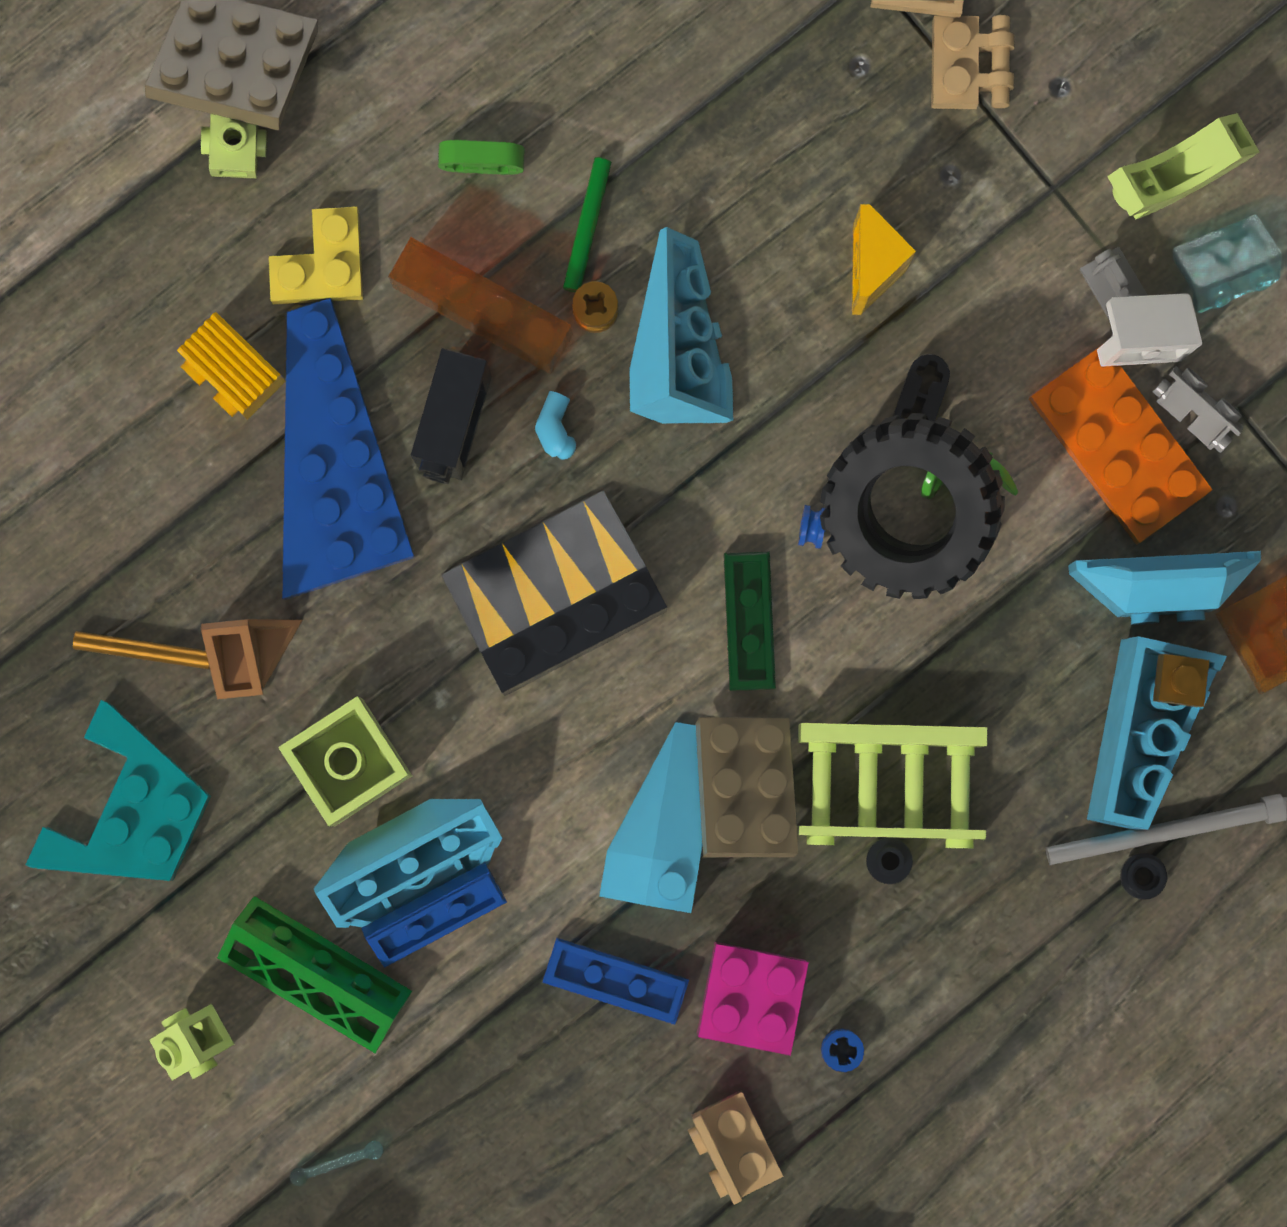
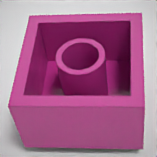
M714 942L697 1029L698 1037L791 1056L809 962L799 958Z

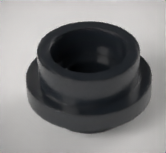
M883 838L876 841L870 847L866 856V866L870 875L878 882L884 884L901 882L909 875L913 865L910 849L905 843L895 838ZM887 852H893L898 857V865L893 870H887L882 866V856Z
M1138 853L1129 857L1122 865L1120 881L1122 887L1130 896L1143 900L1152 899L1164 890L1167 883V871L1163 862L1156 856L1148 853ZM1141 867L1146 868L1150 872V880L1145 885L1138 884L1135 879V873Z

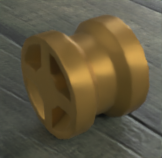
M591 281L583 284L576 291L573 297V315L576 323L582 329L590 333H600L614 325L618 317V300L615 292L609 285Z

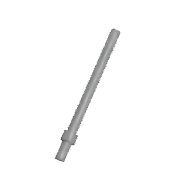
M1279 793L1261 797L1259 803L1150 825L1148 830L1130 829L1046 847L1049 865L1264 820L1266 824L1286 821L1287 797H1282Z

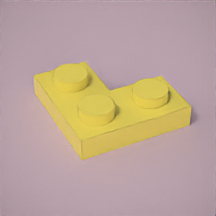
M358 207L312 209L314 254L269 256L270 299L272 304L310 303L329 298L332 301L363 300Z

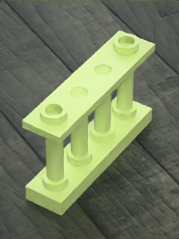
M800 723L798 725V743H808V752H813L812 826H797V835H807V845H834L835 836L946 839V848L974 849V839H986V830H969L970 756H975V747L987 746V727ZM836 744L855 745V753H859L858 827L830 826L831 753H836ZM882 745L901 746V754H905L904 828L876 827L878 754H882ZM929 746L947 747V755L951 756L950 829H923L924 755H929Z

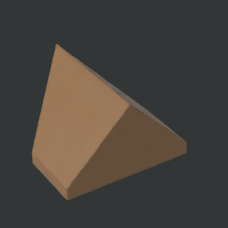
M245 619L201 624L202 637L217 699L263 695V688L303 620Z

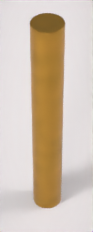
M79 631L75 632L73 638V649L210 670L206 650Z

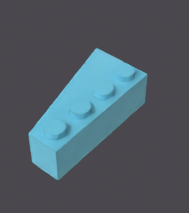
M1140 636L1121 639L1087 820L1128 829L1148 830L1173 776L1171 772L1181 751L1185 750L1191 737L1189 732L1200 709L1204 708L1153 701L1158 655L1170 654L1209 660L1204 706L1210 695L1208 690L1216 673L1221 670L1227 656Z

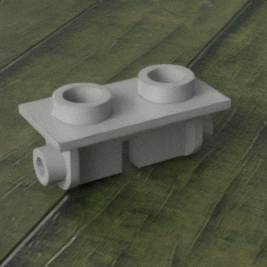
M1120 247L1102 252L1095 257L1094 261L1079 269L1108 319L1106 303L1112 297L1148 296Z
M1175 366L1169 374L1175 381L1171 384L1166 379H1163L1152 391L1159 397L1156 402L1179 422L1193 410L1198 417L1187 429L1205 444L1209 450L1215 448L1221 453L1233 440L1227 435L1230 430L1237 436L1241 434L1244 426L1238 421L1242 415L1225 399L1221 398L1217 403L1204 391L1208 387L1207 383L1192 369L1187 368L1183 372Z

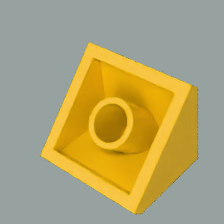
M860 204L853 224L852 315H861L907 271L916 252L870 204Z

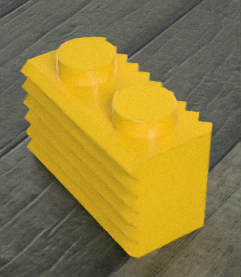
M217 312L213 313L177 350L186 360L180 367L199 386L207 380L218 391L213 399L231 417L239 411L248 420L286 382L282 375Z

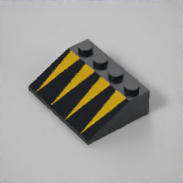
M604 491L441 574L504 696L667 612V605Z

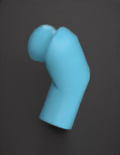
M549 391L537 419L535 431L544 451L551 457L557 456L565 460L570 458L576 450L575 439L567 435L561 423L570 399L560 393Z

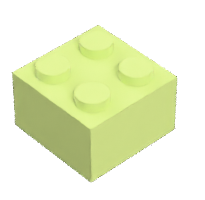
M358 696L278 747L328 826H337L412 777V774L369 707Z

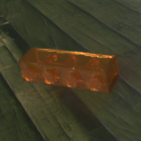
M410 237L388 276L394 289L549 374L553 372L573 336L571 324Z

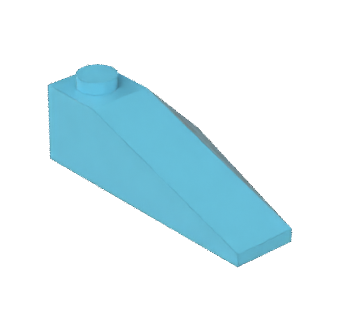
M668 227L661 229L659 232L630 365V412L662 424L727 423L733 421L732 375L729 363L721 364L716 339L721 338L722 335L719 323L711 322L706 298L711 294L699 242Z
M675 722L607 850L599 896L691 913L702 851L696 725Z

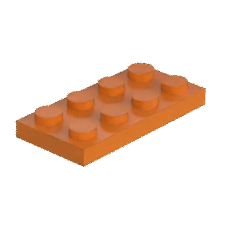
M1097 349L1030 396L1029 401L1136 545L1213 490L1121 365L1100 366Z

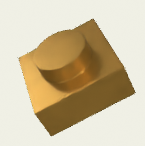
M1170 654L1158 655L1153 701L1191 707H1204L1209 660Z

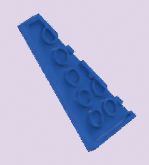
M331 298L287 312L282 599L284 600L415 558Z

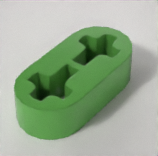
M442 141L439 143L438 167L445 171L457 173L519 174L524 171L525 148L522 145L509 142Z

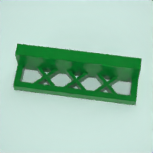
M256 896L251 899L232 924L217 959L373 1053H376L381 1046L390 1027L412 993V990ZM237 941L252 949L256 958L250 959L235 950L234 947ZM277 968H283L292 973L296 982L290 983L281 978ZM323 992L333 998L336 1006L329 1007L319 1000L316 993ZM363 1016L378 1025L379 1028L376 1034L359 1025L356 1017Z

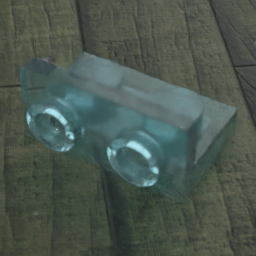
M1256 214L1173 248V260L1193 291V306L1197 313H1202L1211 308H1221L1233 299L1245 294L1265 290L1280 279L1282 253Z

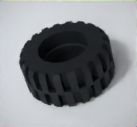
M911 413L906 419H900L898 415L885 418L881 424L877 426L872 424L851 441L833 463L827 474L829 479L822 489L820 500L825 505V510L820 515L821 526L823 530H829L831 534L826 543L832 555L840 552L845 560L841 567L850 576L855 571L863 575L865 579L861 585L874 591L877 585H881L887 588L886 596L900 599L904 592H912L913 599L928 598L931 591L937 590L940 594L953 590L958 581H966L976 572L980 563L986 559L998 536L1002 525L1000 522L1001 516L1005 510V496H1002L1000 493V488L1003 484L1000 471L992 469L990 462L993 457L984 446L979 449L972 442L975 435L965 428L961 433L950 427L951 420L939 416L936 421L926 420L925 414ZM898 466H913L929 471L937 476L949 489L955 502L956 515L950 531L939 541L925 545L905 543L888 534L878 523L871 506L873 486L883 473Z

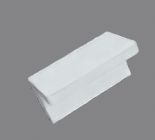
M1189 294L1112 297L1106 303L1113 336L1097 349L1101 367L1181 362L1202 345L1191 296Z

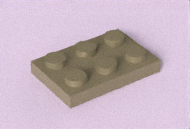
M699 717L696 721L703 857H795L798 854L789 718Z

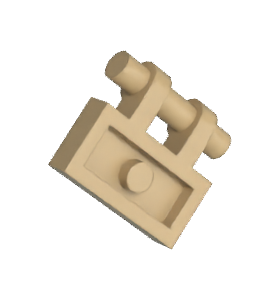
M934 15L932 20L931 108L977 109L979 92H992L991 106L993 108L1009 107L1010 91L1014 89V74L1010 72V51L1014 50V34L1010 32L1009 16L997 15L992 17V33L979 34V16H961L958 18ZM979 52H992L991 73H979Z

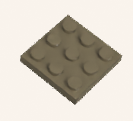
M181 0L145 83V96L149 99L279 130L317 35L318 19L241 0Z

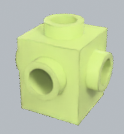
M210 114V127L202 126L201 154H209V171L211 176L257 179V157H266L267 130L258 129V125ZM234 138L241 140L237 145L227 144L229 140Z
M212 1004L192 1015L189 1014L186 1008L173 1014L161 1022L165 1030L149 1040L155 1050L159 1064L166 1069L172 1081L187 1072L190 1073L192 1079L197 1078L218 1065L214 1056L235 1045Z

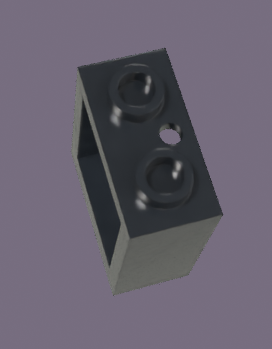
M444 348L441 349L410 455L419 471L423 472L424 478L443 484H449L450 478L462 481L492 378L486 360Z

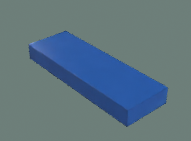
M484 862L361 929L365 939L385 968L507 903V900L487 864Z
M556 938L542 983L675 1025L689 979Z

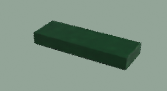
M770 551L724 553L729 691L776 689Z

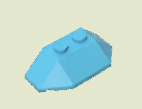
M1261 551L1076 560L1068 566L1069 575L1117 617H1131V624L1133 625L1159 623V615L1177 614V622H1195L1205 620V613L1218 609L1261 561Z
M429 799L347 843L315 886L314 891L336 927L349 928L350 925L364 927L484 862L488 866L494 849L499 846L502 836L481 799Z

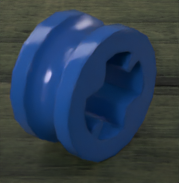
M804 505L798 538L799 546H804L805 543L811 542L815 545V548L821 549L825 530L822 529L820 515L825 508L815 512L811 509L810 505Z
M841 1028L833 1030L826 1035L822 1041L821 1053L826 1064L833 1070L848 1072L857 1068L863 1060L864 1047L862 1041L855 1033ZM841 1037L846 1038L849 1046L855 1047L853 1058L847 1055L850 1061L846 1063H839L838 1057L829 1052L831 1044L833 1043L837 1046L836 1039Z

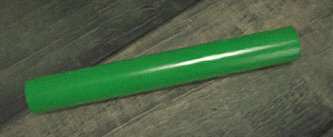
M595 157L563 285V289L569 292L576 293L583 283L612 164L610 160Z

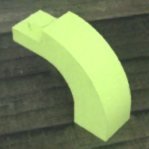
M1238 113L1220 117L1174 147L1150 159L1123 166L1107 177L1113 186L1112 192L1116 202L1120 207L1127 210L1129 216H1134L1136 220L1171 205L1208 185L1258 154L1259 150Z

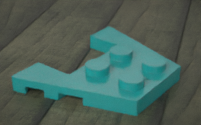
M101 700L84 738L127 757V760L88 845L53 829L42 827L25 865L37 869L173 881L210 801L211 795L172 759L160 751L147 736L122 716L111 703Z

